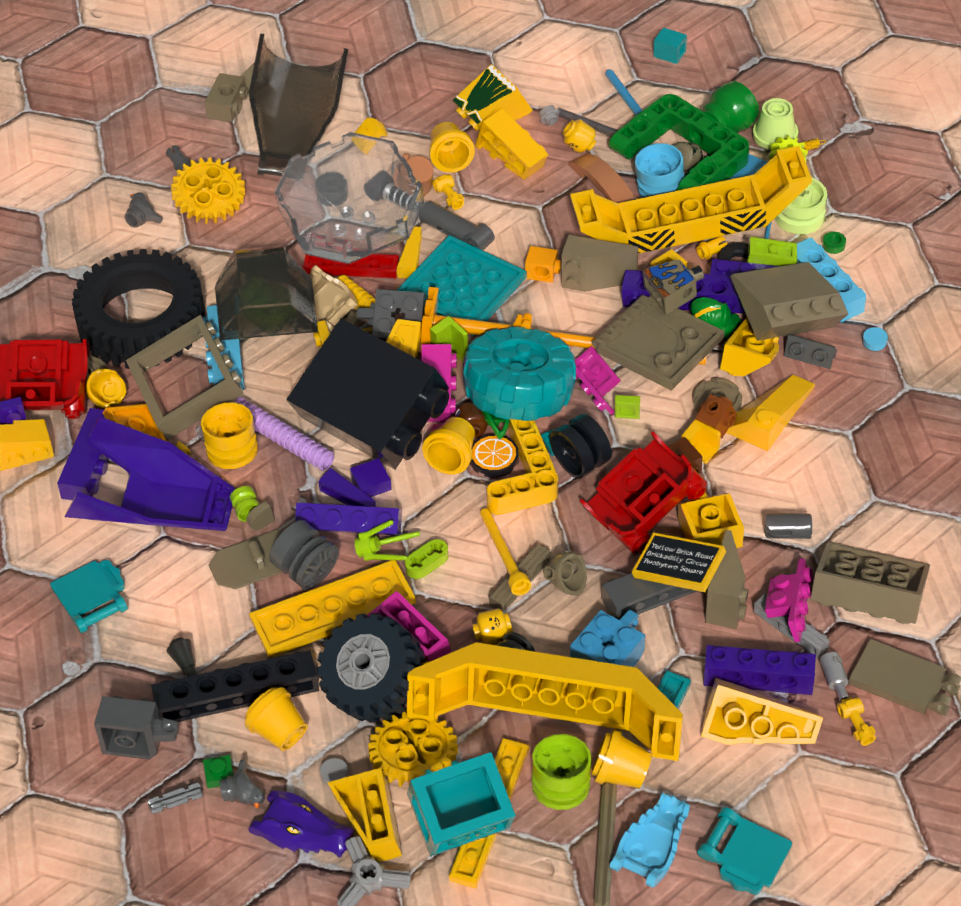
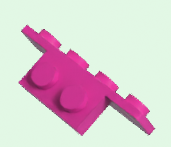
M591 346L575 360L576 380L580 378L583 381L580 387L588 396L593 394L596 397L592 401L601 412L606 409L612 415L615 411L603 396L621 380Z
M804 558L798 560L796 574H783L770 579L765 606L767 618L789 615L788 625L794 642H801L802 632L806 630L804 618L805 615H808L807 600L811 598L810 583L814 580L812 568L807 567Z

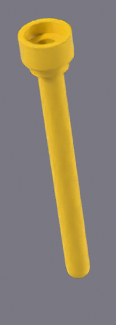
M483 508L480 511V516L510 575L508 585L514 595H524L531 589V582L525 573L518 570L489 509Z

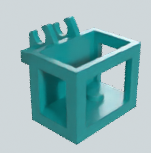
M491 752L461 763L454 760L449 767L435 772H431L428 769L425 771V775L410 780L407 795L430 857L510 829L516 816Z

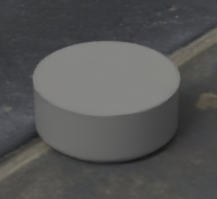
M338 758L326 760L320 767L323 783L328 786L327 782L348 777L346 763Z

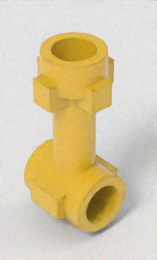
M450 174L436 177L432 181L435 192H444L448 197L446 199L448 207L451 206L453 210H459L463 207L464 197L452 189L454 187V180Z
M849 697L841 700V703L837 704L839 716L841 719L850 718L856 729L853 734L855 740H859L862 746L873 743L876 739V731L873 726L868 727L860 715L864 712L861 699L859 697L853 699Z

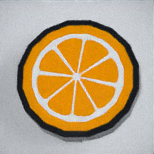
M495 434L485 435L478 438L472 445L470 465L478 474L480 472L485 477L498 478L508 475L519 462L518 447L507 436L499 440Z

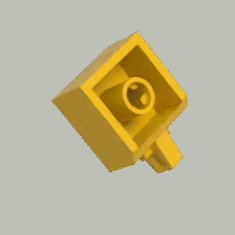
M705 492L699 499L678 503V521L685 539L722 545L726 530L732 531L736 548L743 547L744 526L730 493L708 497Z

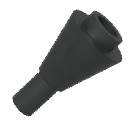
M181 637L171 641L166 650L168 655L185 672L186 676L198 675L194 668L195 663L191 640Z

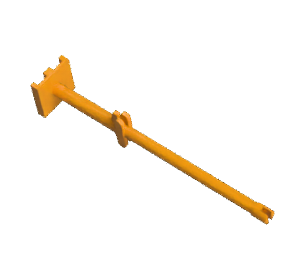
M429 287L425 315L422 318L420 355H422V344H431L430 328L447 317L437 315L439 288ZM529 313L518 314L512 325L451 317L467 334L481 336L485 332L497 328L500 330L518 326L531 329L532 315ZM543 330L555 338H560L568 346L590 348L592 346L596 349L592 342L597 337ZM707 356L699 364L705 365Z

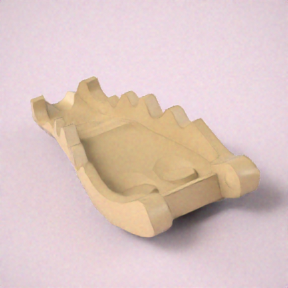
M316 265L312 268L308 277H304V279L298 282V285L304 291L302 293L303 299L308 304L306 308L309 311V315L315 322L325 320L330 333L340 318L342 319L351 309L354 310L358 306L354 294L342 281L324 273Z

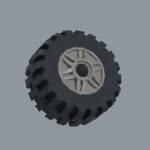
M363 613L358 614L356 620L351 618L342 622L343 626L341 628L336 626L331 631L332 637L329 640L325 639L322 644L325 649L323 653L319 652L317 659L321 663V667H317V677L322 679L319 682V686L326 693V698L338 709L360 721L379 722L380 718L387 721L392 719L394 712L403 713L406 710L407 691L409 690L408 672L423 665L421 662L425 661V655L420 649L419 641L394 619L388 616L383 617L381 614L372 613L369 617Z

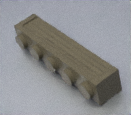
M537 544L528 551L524 559L522 558L519 561L518 570L525 573L530 582H532L550 561L551 551ZM509 574L505 580H501L498 588L495 591H491L488 597L489 606L493 609L499 608L503 613L518 597L512 593L508 585Z

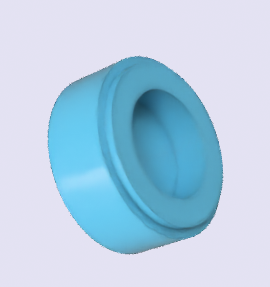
M872 327L864 332L863 345L867 349L879 351L886 347L888 335L883 329Z

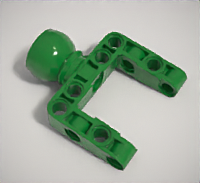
M729 81L715 89L710 96L709 102L703 106L702 111L677 95L666 94L613 134L609 141V148L628 160L671 129L711 154L710 157H705L689 171V174L682 179L676 191L726 181L748 164L749 141L738 133L745 131L754 124L759 116V105L753 93L745 85L737 81Z

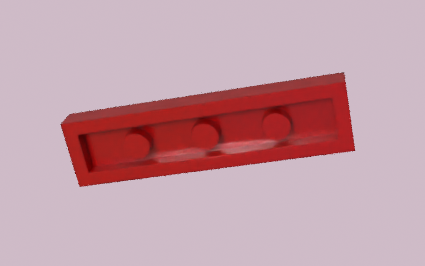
M306 251L303 273L310 274L312 268L316 265L329 275L397 279L399 255Z

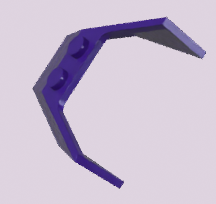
M99 416L86 443L128 472L129 477L121 507L77 492L65 513V517L226 531L232 509L230 495L236 488L173 444Z

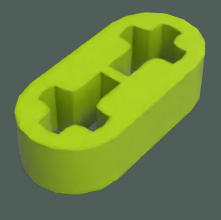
M434 539L411 553L407 560H405L406 574L412 579H421L443 565L449 557L446 542Z

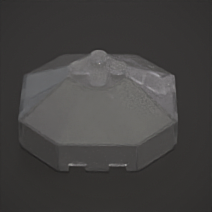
M349 132L342 135V141L332 145L328 141L313 147V153L302 157L299 153L290 158L274 192L279 212L306 255L350 264L409 239L424 205L423 188L420 181L413 176L412 169L405 158L399 154L398 147L394 141Z

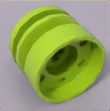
M555 734L542 739L536 745L532 754L533 794L540 803L552 809L567 810L579 806L587 798L590 791L591 753L589 748L577 737L567 734Z

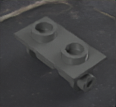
M788 334L784 357L831 369L837 349L832 345Z

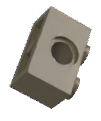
M219 73L205 100L207 118L233 122L236 114L240 113L243 100H246L248 96V87L245 86L244 77Z

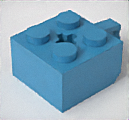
M600 610L570 645V657L634 667L645 650V634L635 629L638 625L637 618L639 615L629 610L618 620Z

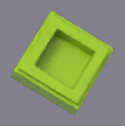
M615 395V418L639 419L640 396Z

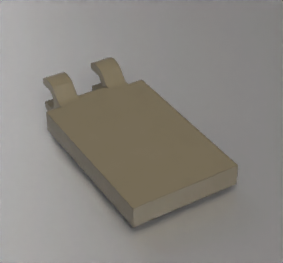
M870 639L849 678V685L922 714H925L927 709H931L940 715L946 716L950 709L949 703L952 698L946 694L938 693L940 690H944L956 696L960 689L961 677L952 673L945 675V667Z

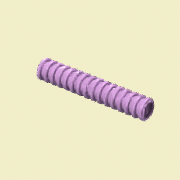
M239 397L233 402L242 404L251 411L256 432L265 435L266 438L276 442L284 449H288L291 453H294L302 460H306L307 463L312 464L314 467H318L321 471L327 470L333 463V451L316 443L308 436H304L303 433L293 429L285 422H281L273 415H269L268 412L258 408L250 401H246L243 397Z

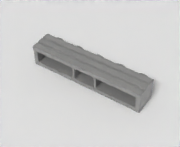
M764 594L754 603V613L794 641L788 625L789 615L767 618L765 612L767 595ZM805 623L806 630L802 632L801 642L795 643L810 654H816L818 659L828 650L830 640L825 634L816 631L812 625Z

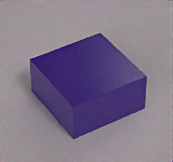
M379 458L350 468V475L354 485L369 497L392 490L391 479Z

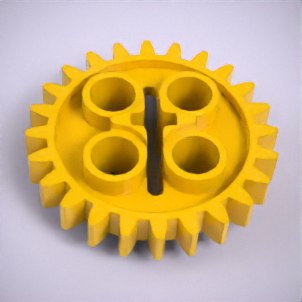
M201 157L199 158V163L196 164L195 161L191 160L190 167L183 164V171L177 170V176H173V184H171L172 200H175V207H180L181 214L187 212L188 219L196 216V222H199L201 218H204L205 224L209 222V219H213L217 223L218 217L226 221V214L233 217L234 210L239 211L240 204L244 203L245 181L241 180V173L236 174V167L229 169V162L221 165V159L214 163L211 157L208 158L207 162H204Z
M405 712L402 713V718L400 719L392 715L391 723L383 720V728L375 727V734L370 735L371 743H368L369 761L373 763V770L381 768L384 775H388V783L397 779L400 787L405 781L410 784V780L425 775V771L428 769L431 772H435L451 766V762L456 760V755L458 754L457 736L453 735V728H447L446 720L438 723V716L435 717L434 721L407 717Z

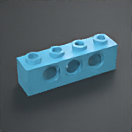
M812 237L797 243L796 264L809 262L840 293L848 311V315L840 323L863 313L865 310L866 294L863 289L859 288L852 281L849 274L845 273L838 266L837 262L831 259L824 251V248L817 244Z

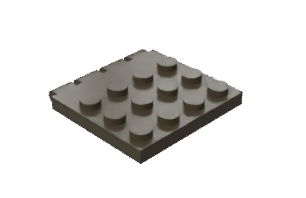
M641 295L592 342V345L598 349V354L672 391L724 339L725 331L679 308L669 314H665L652 296Z

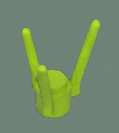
M389 520L367 532L359 533V537L355 538L354 541L355 550L360 558L364 557L365 561L407 560L405 555L376 553L380 551L381 545L418 537L420 532L416 531L380 540L377 536L373 537L374 534L393 524V521Z

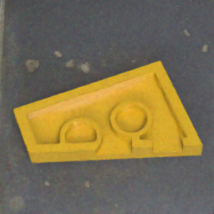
M397 319L386 342L418 358L422 322Z

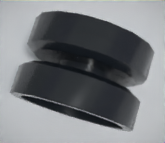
M587 414L577 415L567 425H561L550 434V445L557 461L569 475L576 479H582L590 474L594 468L601 467L612 458L611 445L604 430Z

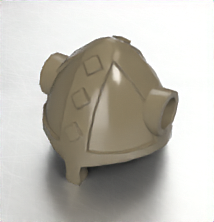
M568 551L557 553L550 559L547 567L544 568L545 579L550 580L556 588L566 594L580 595L584 591L587 582V570L582 557L583 554ZM574 564L578 568L577 572L574 571Z

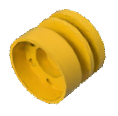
M222 403L213 406L205 412L200 425L209 462L222 469H236L253 461L258 452V442L251 411L242 404Z

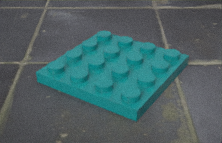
M449 235L396 291L420 292L428 296L429 287L439 288L437 315L488 321L527 278V271Z

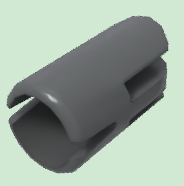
M769 513L765 520L764 534L769 539H810L812 537V515L810 513Z

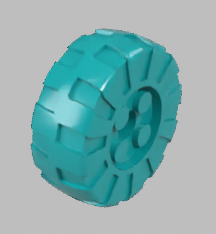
M518 326L500 330L498 328L485 332L479 338L476 337L470 343L465 353L463 362L465 394L478 409L483 412L486 411L495 417L521 421L538 420V418L546 416L550 417L560 412L563 406H567L574 391L576 381L574 354L570 352L569 346L563 340L555 338L543 330H531Z

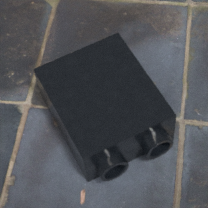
M340 318L286 400L302 419L372 458H379L381 463L396 470L402 459L410 460L419 450L422 442L420 432L429 418H438L444 412L449 401V393L447 392L449 387L436 368Z

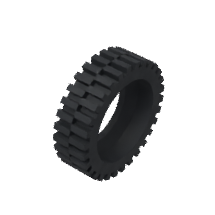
M140 249L139 254H134L133 250H127V256L122 257L119 252L114 254V260L112 261L108 257L102 259L103 265L99 266L95 263L91 266L92 273L86 271L83 274L84 280L79 279L77 282L78 289L73 291L72 306L81 342H83V339H86L90 344L92 356L97 358L100 356L101 360L106 364L112 360V364L115 367H120L123 362L125 363V368L130 369L126 362L127 359L197 316L201 315L202 318L206 316L199 277L197 278L196 271L194 269L191 270L189 263H182V258L176 256L172 260L171 253L165 252L163 256H160L159 250L155 249L152 250L151 254H147L146 249ZM157 289L173 295L169 307L161 315L145 322H121L110 317L103 309L115 297L132 290ZM192 344L185 347V349L189 350ZM180 350L175 355L179 357L183 355V351ZM171 356L164 360L165 363L172 361Z

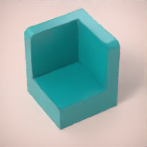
M663 28L654 39V57L678 64L686 53L687 35Z

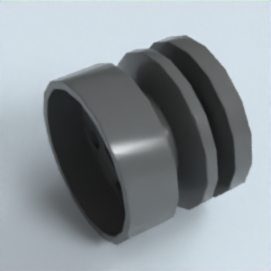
M298 520L288 526L276 539L271 548L269 560L284 574H289V578L302 589L310 590L320 584L332 571L339 556V548L325 536H320V533L305 520Z

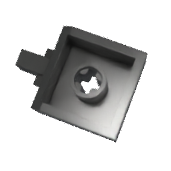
M376 289L375 303H371L370 308H357V318L369 320V325L373 326L372 335L386 341L397 321L395 316L399 315V312L405 315V318H401V320L422 322L428 296L420 292Z
M102 696L94 722L102 754L148 760L157 755L161 742L176 741L179 731L177 721L159 717L156 702L146 699H124L120 696Z

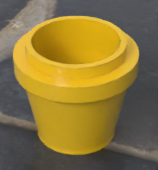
M443 122L438 124L431 132V144L429 147V155L433 165L440 171L453 173L466 168L471 163L475 154V147L470 136L461 131L454 123Z
M452 417L447 419L437 430L432 431L426 437L422 446L423 456L427 463L435 470L444 474L454 475L465 471L472 460V445L475 438L473 426L465 419Z
M283 687L272 688L264 692L253 702L245 714V727L251 733H257L281 751H286L294 746L308 729V724L291 701V694Z
M613 729L611 734L606 732L591 771V775L595 776L594 782L601 785L605 782L640 789L653 754L623 737L620 731Z

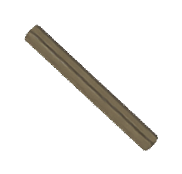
M604 783L602 785L594 906H610L612 878L610 863L613 860L617 798L616 784Z

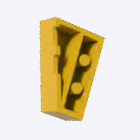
M503 108L483 121L474 146L479 150L484 148L490 152L489 157L492 159L499 158L505 162L504 167L524 180L544 167L548 157L544 147L539 145L530 136L529 132L523 129L513 116L508 114Z
M44 419L13 420V424L0 425V471L54 457Z
M378 768L327 782L336 802L356 834L361 838L370 856L374 857L377 863L401 857L402 851L389 784L382 769Z

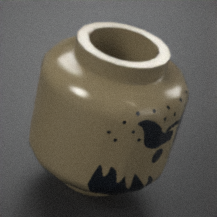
M680 142L674 145L682 153L684 172H689L703 160L702 150L696 143Z

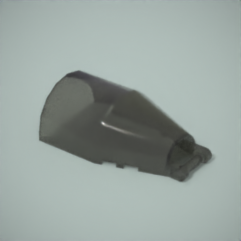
M260 33L249 89V100L260 156L257 175L264 176V174L286 177L296 179L295 182L302 183L307 162L338 112L348 49L344 48L340 60L330 65L317 67L303 66L288 62L274 55L266 46L265 34Z

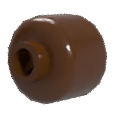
M473 402L464 403L456 408L453 417H459L468 421L474 428L475 438L485 433L488 423L485 421L483 412Z

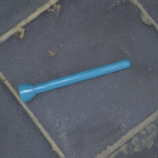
M608 69L605 72L606 77L635 116H637L643 110L614 71Z

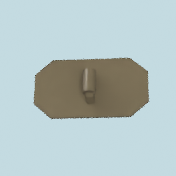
M277 529L217 551L209 564L217 585L238 589L282 573L270 562L269 554L273 544L283 530Z

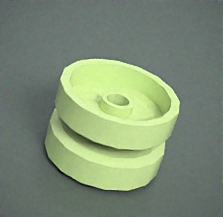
M812 178V183L775 218L778 226L794 234H809L817 231L825 220V207L828 196L825 186L820 181Z

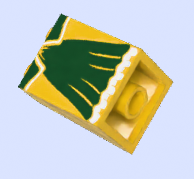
M492 64L453 99V102L458 107L455 111L462 119L468 118V123L476 132L481 129L484 120L502 108L512 115L515 121L533 111L519 89Z

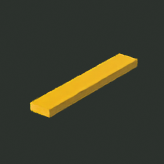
M503 738L495 757V763L509 800H511L529 752V745ZM497 833L460 846L449 874L450 882L477 888Z

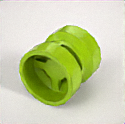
M242 486L235 489L230 495L231 503L236 508L237 518L240 521L247 522L248 513L259 505L254 489L249 486Z

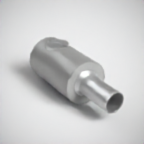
M828 652L822 655L820 664L829 688L836 690L840 702L843 699L849 698L845 688L849 681L839 654L837 652Z

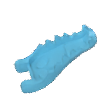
M662 793L654 808H649L645 814L641 815L637 823L633 822L630 828L625 831L617 852L610 863V868L619 872L624 867L647 878L646 885L654 888L666 876L674 861L682 832V825L688 816L690 804H687L684 800L680 801L674 796Z

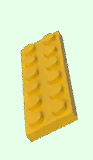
M391 560L251 612L249 617L268 658L333 635L331 631L336 626L341 628L344 620L348 618L356 620L358 614L365 613L368 615L396 591L411 605L416 603V599L397 562Z

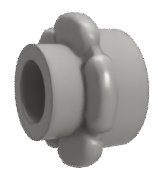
M553 105L543 108L539 112L540 122L548 126L555 124L559 120V109H556Z

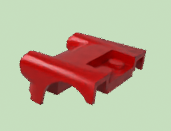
M58 339L10 341V344H0V402L21 397L24 410H61V413L65 414V418H80V415L85 414L90 354L89 342L83 339L82 343H69L68 341Z
M654 431L650 433L654 439L643 450L640 447L637 450L634 448L598 483L599 486L596 488L597 494L586 503L583 499L580 500L583 508L633 554L643 552L650 540L648 532L685 497L689 500L699 499L706 492V481L691 466L687 457L684 455L679 457Z

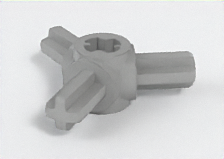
M359 836L351 837L345 842L353 862L351 866L353 875L349 879L351 885L337 901L338 906H356L364 895L369 896L376 890L381 891L382 886L400 889L409 888L411 874L404 871L384 869V865L378 864L374 857H369Z

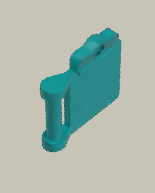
M109 560L99 563L92 561L50 583L51 589L81 634L88 630L87 627L120 611L123 613L128 610L124 599L118 593L125 589L120 569L114 567ZM110 600H113V603L93 612L92 614L84 618L80 616Z
M722 807L717 815L719 818L706 843L700 845L697 854L706 861L722 865L720 869L721 879L730 883L736 891H747L753 895H758L763 886L770 887L792 848V841L742 818L728 807ZM728 825L737 826L723 853H719L716 847Z

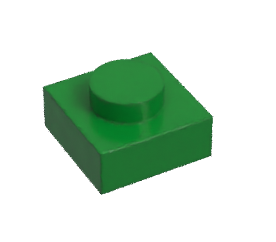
M230 755L203 760L207 789L220 787V779L234 776Z

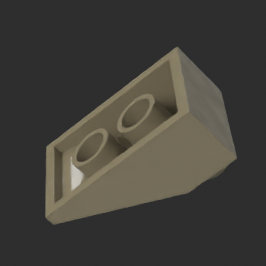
M568 235L562 252V288L585 292L622 286L625 270L638 271L637 246Z
M726 530L721 545L725 547L726 554L715 572L707 591L705 623L737 630L739 620L745 619L747 605L745 604L749 589L744 588L745 575L732 531Z

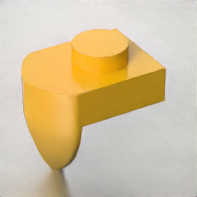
M366 118L351 138L362 150L368 153L381 136L387 137L388 133L382 122L374 118Z

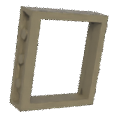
M201 315L126 360L156 426L167 439L172 438L201 420L205 412L213 406L229 403L244 394L239 385V382H241L240 376L236 370L232 371L231 369L234 366L232 360L227 353L223 354L222 352L226 350L219 337L215 338L214 336L217 334L216 329L211 321L206 323ZM204 337L225 380L166 414L146 371Z

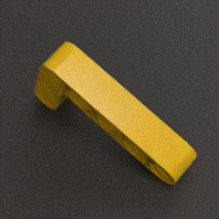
M509 420L508 431L518 447L519 458L526 474L495 481L488 485L487 509L492 514L502 515L553 502L558 496V475L534 420Z

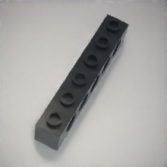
M311 650L299 651L281 657H270L263 661L243 663L235 667L216 669L212 672L198 675L193 674L184 678L171 681L165 680L151 685L159 717L177 722L249 707L259 696L272 688L283 687L291 694V697L319 691Z

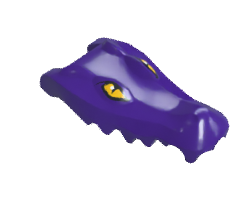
M271 791L267 800L271 803V806L262 821H253L249 827L251 834L263 837L282 849L288 848L291 851H296L300 848L305 853H309V851L319 853L320 850H323L325 852H333L337 857H342L343 853L347 850L345 842L351 837H355L353 828L336 822L317 810L302 797L284 791Z

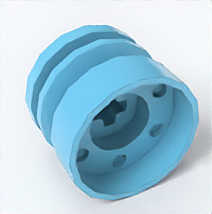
M663 143L649 145L640 150L636 156L637 190L641 198L674 192L676 188L678 189L685 175L682 153L675 146Z

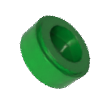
M828 232L823 236L822 247L831 254L841 253L846 247V237L839 232Z

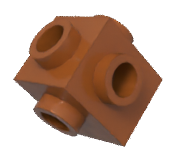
M710 394L708 399L701 404L695 419L718 430L721 433L722 439L727 430L734 425L737 413L732 401L724 396L716 397Z

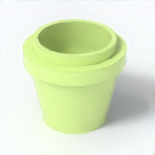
M773 98L767 100L763 104L759 119L753 127L754 141L762 148L770 150L771 144L776 143L775 141L778 137L784 139L789 134L793 140L798 136V127L794 121L793 107L785 99Z

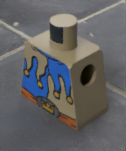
M673 260L642 270L644 288L665 314H669L695 298L697 295L696 282L704 278L703 270L699 265L687 269L681 260Z

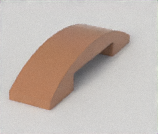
M587 153L569 162V166L581 178L586 176L607 199L616 203L636 200L624 180L601 158Z

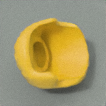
M97 369L90 374L86 384L89 399L99 407L117 406L126 397V384L114 370Z

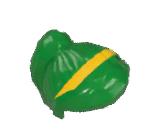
M701 297L694 300L690 307L693 316L725 331L723 340H727L734 334L737 325H740L742 322L739 315L731 314L727 302L721 303L712 298Z

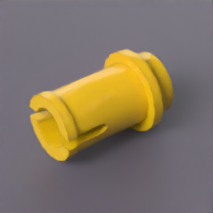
M719 236L707 243L701 242L696 249L698 256L701 259H711L712 255L719 253L723 247L728 245L727 242L718 245L726 239L723 236Z

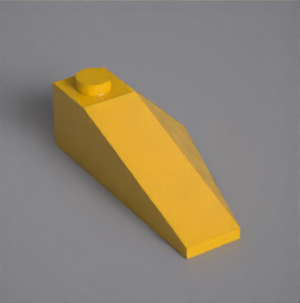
M746 317L725 343L720 370L726 371L732 376L744 377L771 363L779 351V337L757 341L748 317Z
M791 375L737 411L736 421L726 433L768 451L813 390L815 384L796 375Z
M716 678L707 703L701 737L727 745H737V743L814 744L823 721V716Z

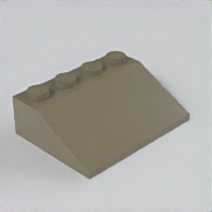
M809 262L736 273L730 276L757 341L787 336L788 334L793 335L832 328L848 315L840 293Z
M827 541L815 573L810 600L816 601L822 606L833 605L842 607L849 612L860 611L869 613L870 616L875 618L887 617L895 619L901 624H916L930 564Z

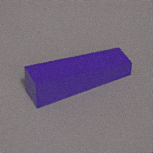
M332 468L318 481L321 492L348 506L376 507L375 500Z

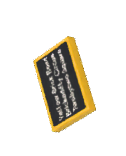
M653 533L633 568L632 574L637 579L705 592L726 554V550L721 545Z

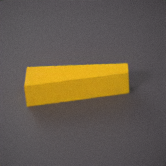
M412 227L397 266L398 278H409L418 268L422 227Z

